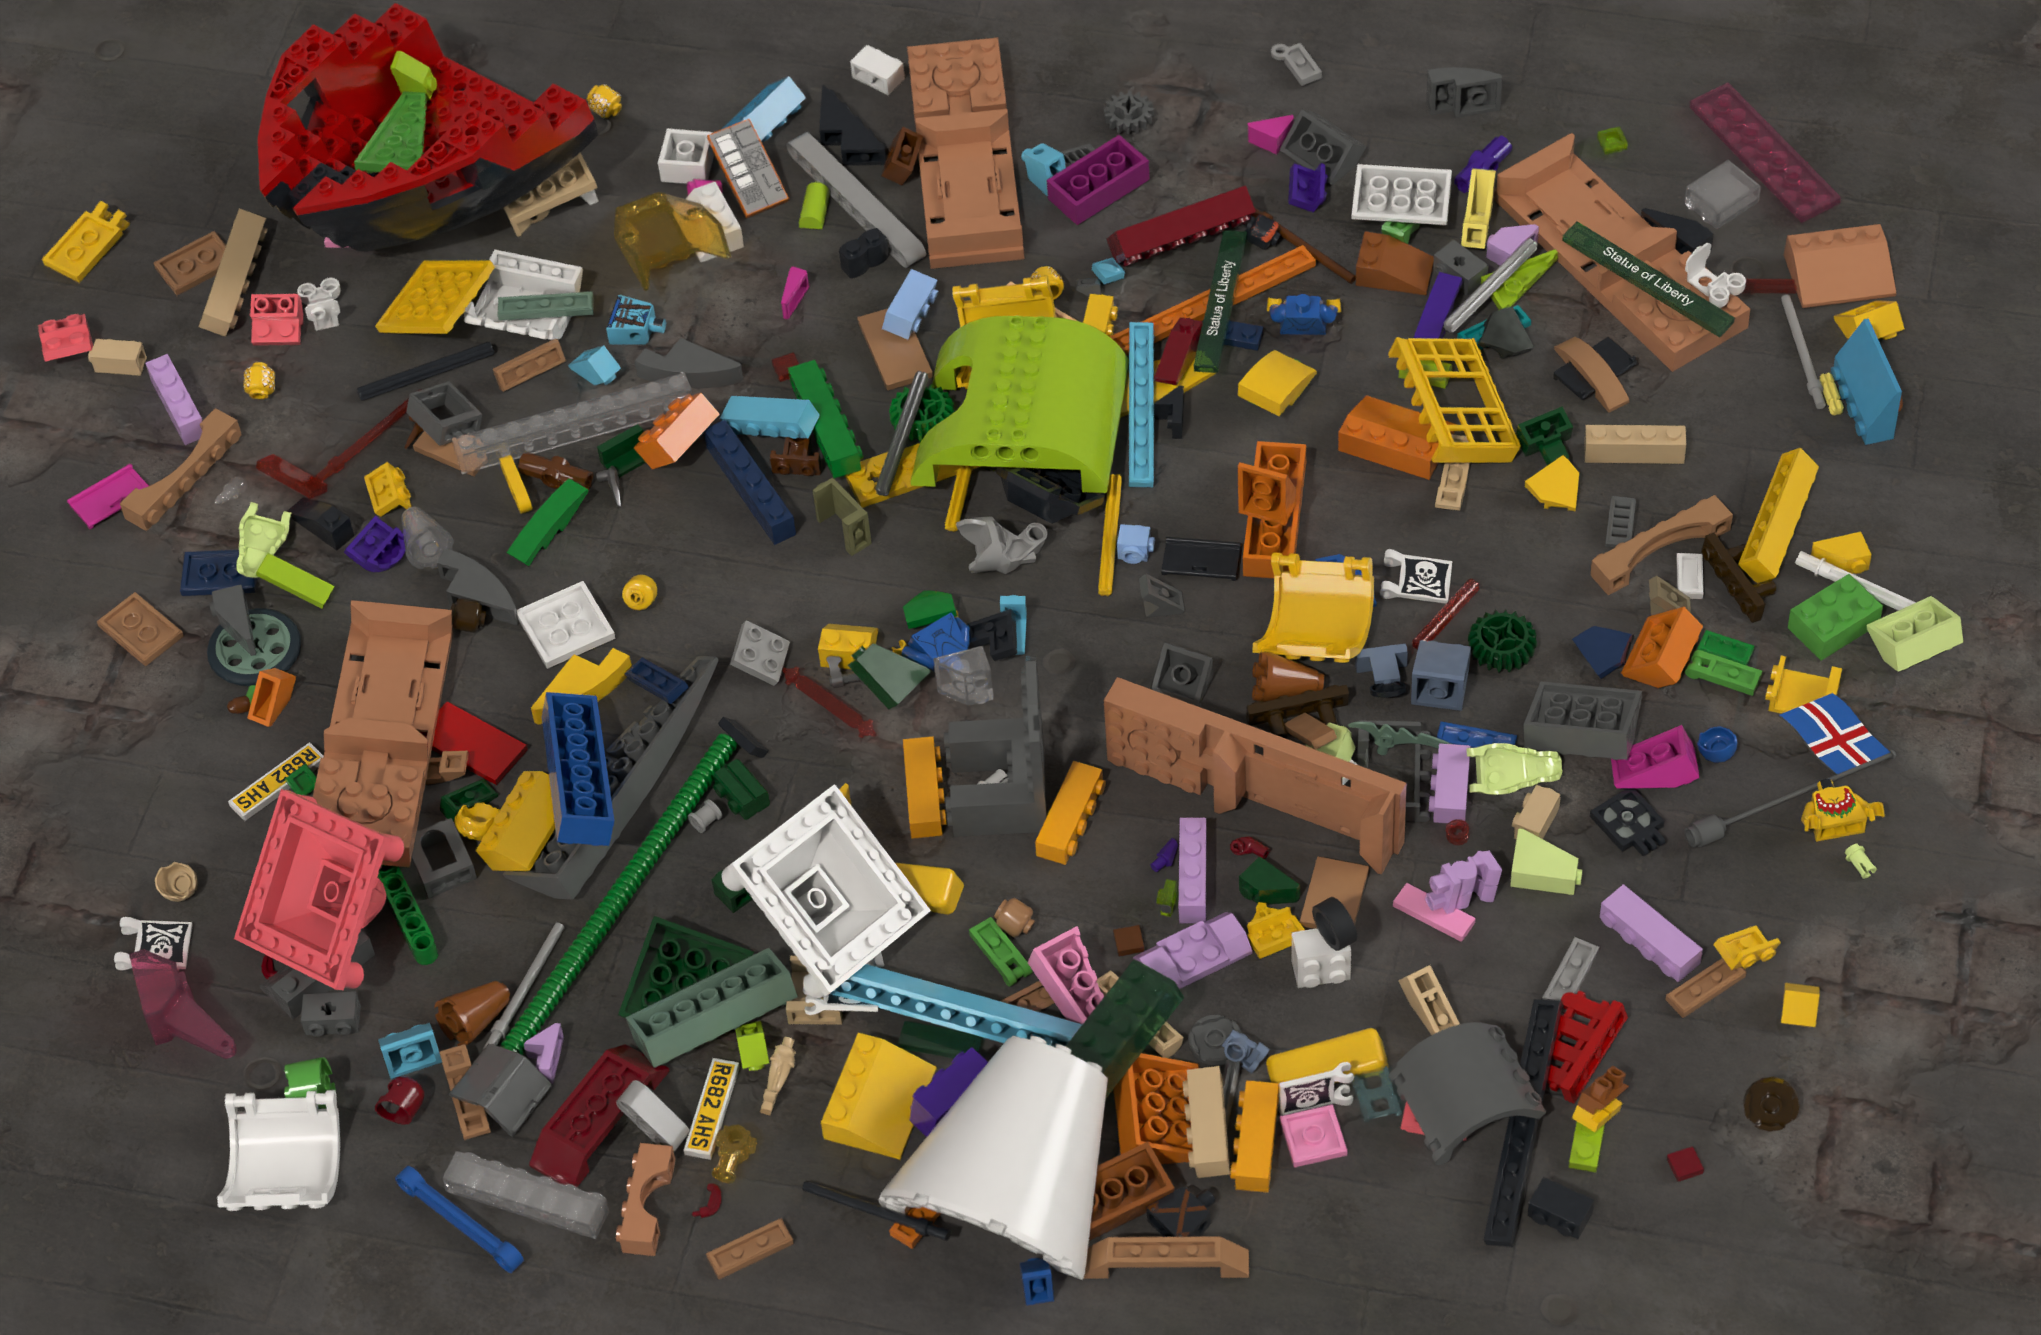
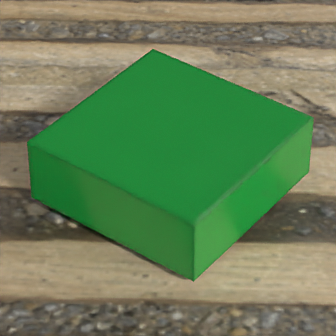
M304 764L285 778V782L294 793L306 796L314 790L317 777L308 765Z

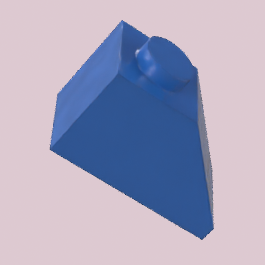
M1039 1258L1020 1262L1026 1305L1054 1301L1049 1263Z

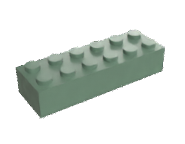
M767 948L626 1017L636 1045L655 1068L666 1064L669 1060L683 1053L692 1051L695 1047L707 1041L716 1039L732 1029L739 1028L742 1024L754 1018L763 1016L766 1012L776 1007L785 1005L787 1001H791L798 996L789 971L771 949Z

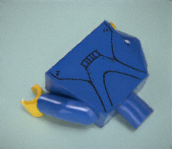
M1300 294L1298 296H1287L1284 304H1281L1282 299L1280 298L1273 299L1268 297L1266 310L1270 312L1271 319L1274 322H1280V334L1326 335V323H1332L1335 320L1337 313L1341 312L1340 299H1327L1325 305L1319 296Z
M956 611L957 617L949 613L912 635L908 642L909 646L906 645L904 640H900L899 645L901 648H891L894 653L925 666L935 673L947 667L952 676L956 678L966 671L960 659L965 656L968 650L969 627L958 617V611Z

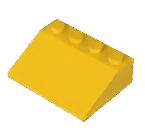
M858 1033L822 1118L823 1138L901 1160L914 1127L909 1121L910 1107L913 1102L912 1096L920 1086L924 1085L926 1087L932 1082V1078L937 1070L936 1066L884 1039Z

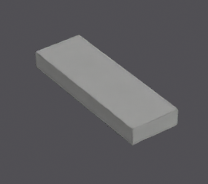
M1574 937L1542 1000L1561 1002L1563 994L1567 992L1577 994L1599 953V946ZM1562 1005V1010H1561V1011H1562V1012H1566V1009H1564V1007H1563V1005Z

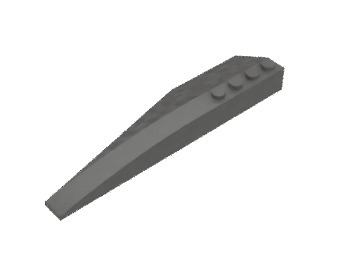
M698 656L678 676V678L686 682L689 688L671 704L661 699L655 707L650 705L643 712L645 717L639 723L634 721L606 749L608 755L605 758L614 815L610 845L593 846L590 844L557 842L556 829H554L531 870L505 871L503 876L506 879L555 899L573 900L579 894L582 886L593 874L599 862L606 856L614 841L619 838L620 833L639 808L674 753L709 684L718 663L716 656Z

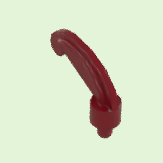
M265 955L261 968L262 974L268 979L278 971H274L272 958Z
M712 1183L707 1185V1190L711 1192L708 1205L700 1207L699 1211L692 1212L693 1217H709L719 1210L721 1191L717 1185Z

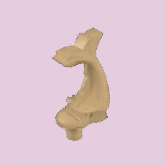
M784 1037L782 1044L775 1046L774 1054L769 1059L771 1060L768 1084L767 1089L764 1090V1100L760 1111L763 1114L771 1115L777 1095L784 1085L791 1068L795 1066L794 1055L796 1052L792 1049L794 1043L792 1038Z

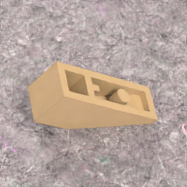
M1430 965L1398 980L1410 1005L1431 1035L1460 1024Z

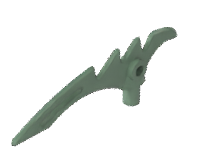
M1353 722L1348 725L1349 727L1360 728L1369 732L1373 736L1375 744L1378 745L1377 752L1380 755H1386L1388 748L1394 747L1396 744H1423L1438 749L1439 743L1451 744L1424 733H1419L1415 737L1403 727L1399 729V732H1396L1388 724H1384L1381 729H1378L1372 722Z

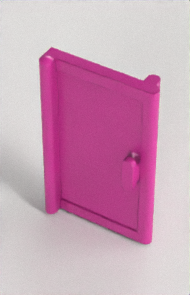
M128 464L67 500V503L90 530L94 528L93 525L121 510L120 503L135 488L140 490L149 485L133 469V465Z

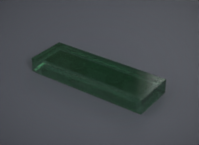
M904 1021L898 1047L905 1050L955 1058L957 1054L962 1051L966 1053L971 1047L980 1053L983 1037L959 1030Z

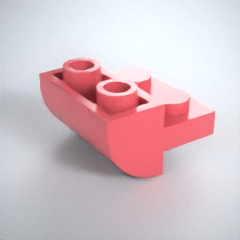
M251 294V343L253 345H300L303 307L299 294Z
M72 314L67 316L66 319L57 321L47 320L43 324L38 325L45 362L91 351L93 348L85 314Z

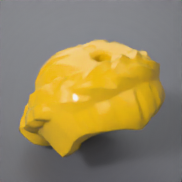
M484 802L475 803L474 807L469 809L467 805H463L455 816V827L464 837L481 841L500 809L493 808L492 805L485 804Z

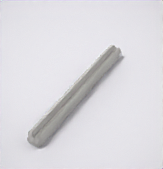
M1528 238L1444 321V329L1453 333L1537 250V242Z

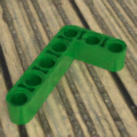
M381 865L378 878L384 885L387 894L386 901L415 960L421 965H429L435 962L438 952L433 935L399 866Z

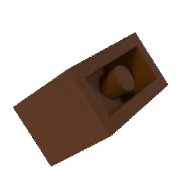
M902 127L892 141L881 176L899 185H903L913 170L923 136Z

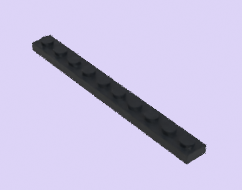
M1534 999L1520 1066L1528 1074L1531 1086L1542 1099L1541 1103H1543L1562 1004L1556 1000ZM1526 1116L1509 1117L1483 1239L1485 1245L1513 1247L1539 1122L1537 1118Z

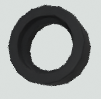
M1329 897L1313 906L1312 914L1316 927L1332 949L1339 951L1357 941L1358 935L1355 924L1347 909L1337 898Z

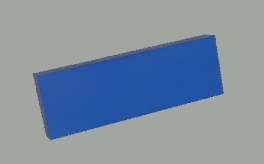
M1442 721L1440 722L1437 738L1454 745H1469L1470 748L1495 743L1516 745L1517 735Z

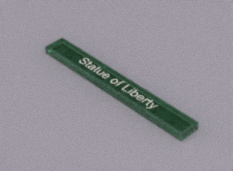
M1578 221L1563 235L1562 241L1719 338L1734 324L1735 317Z
M1223 230L1194 361V372L1218 373L1245 251L1247 232Z

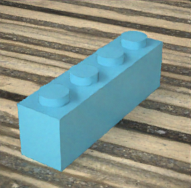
M731 396L719 419L721 421L726 420L736 435L779 436L795 439L809 438L820 415L809 400Z

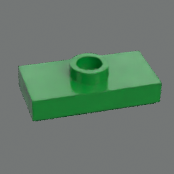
M1706 630L1697 650L1747 666L1754 652V645Z

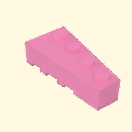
M1078 926L1033 949L1028 964L1066 1020L1085 1025L1082 1043L1087 1049L1109 1036L1114 1026V1021L1105 997L1100 992L1095 971H1092L1088 960L1089 955L1086 947L1081 942V934Z

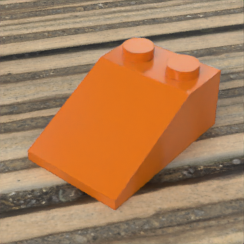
M1239 462V513L1286 526L1296 504V488L1288 475Z

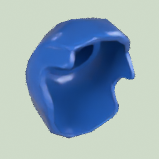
M1721 726L1712 727L1699 734L1697 746L1700 754L1706 760L1714 763L1725 762L1734 755L1737 749V737L1730 729Z

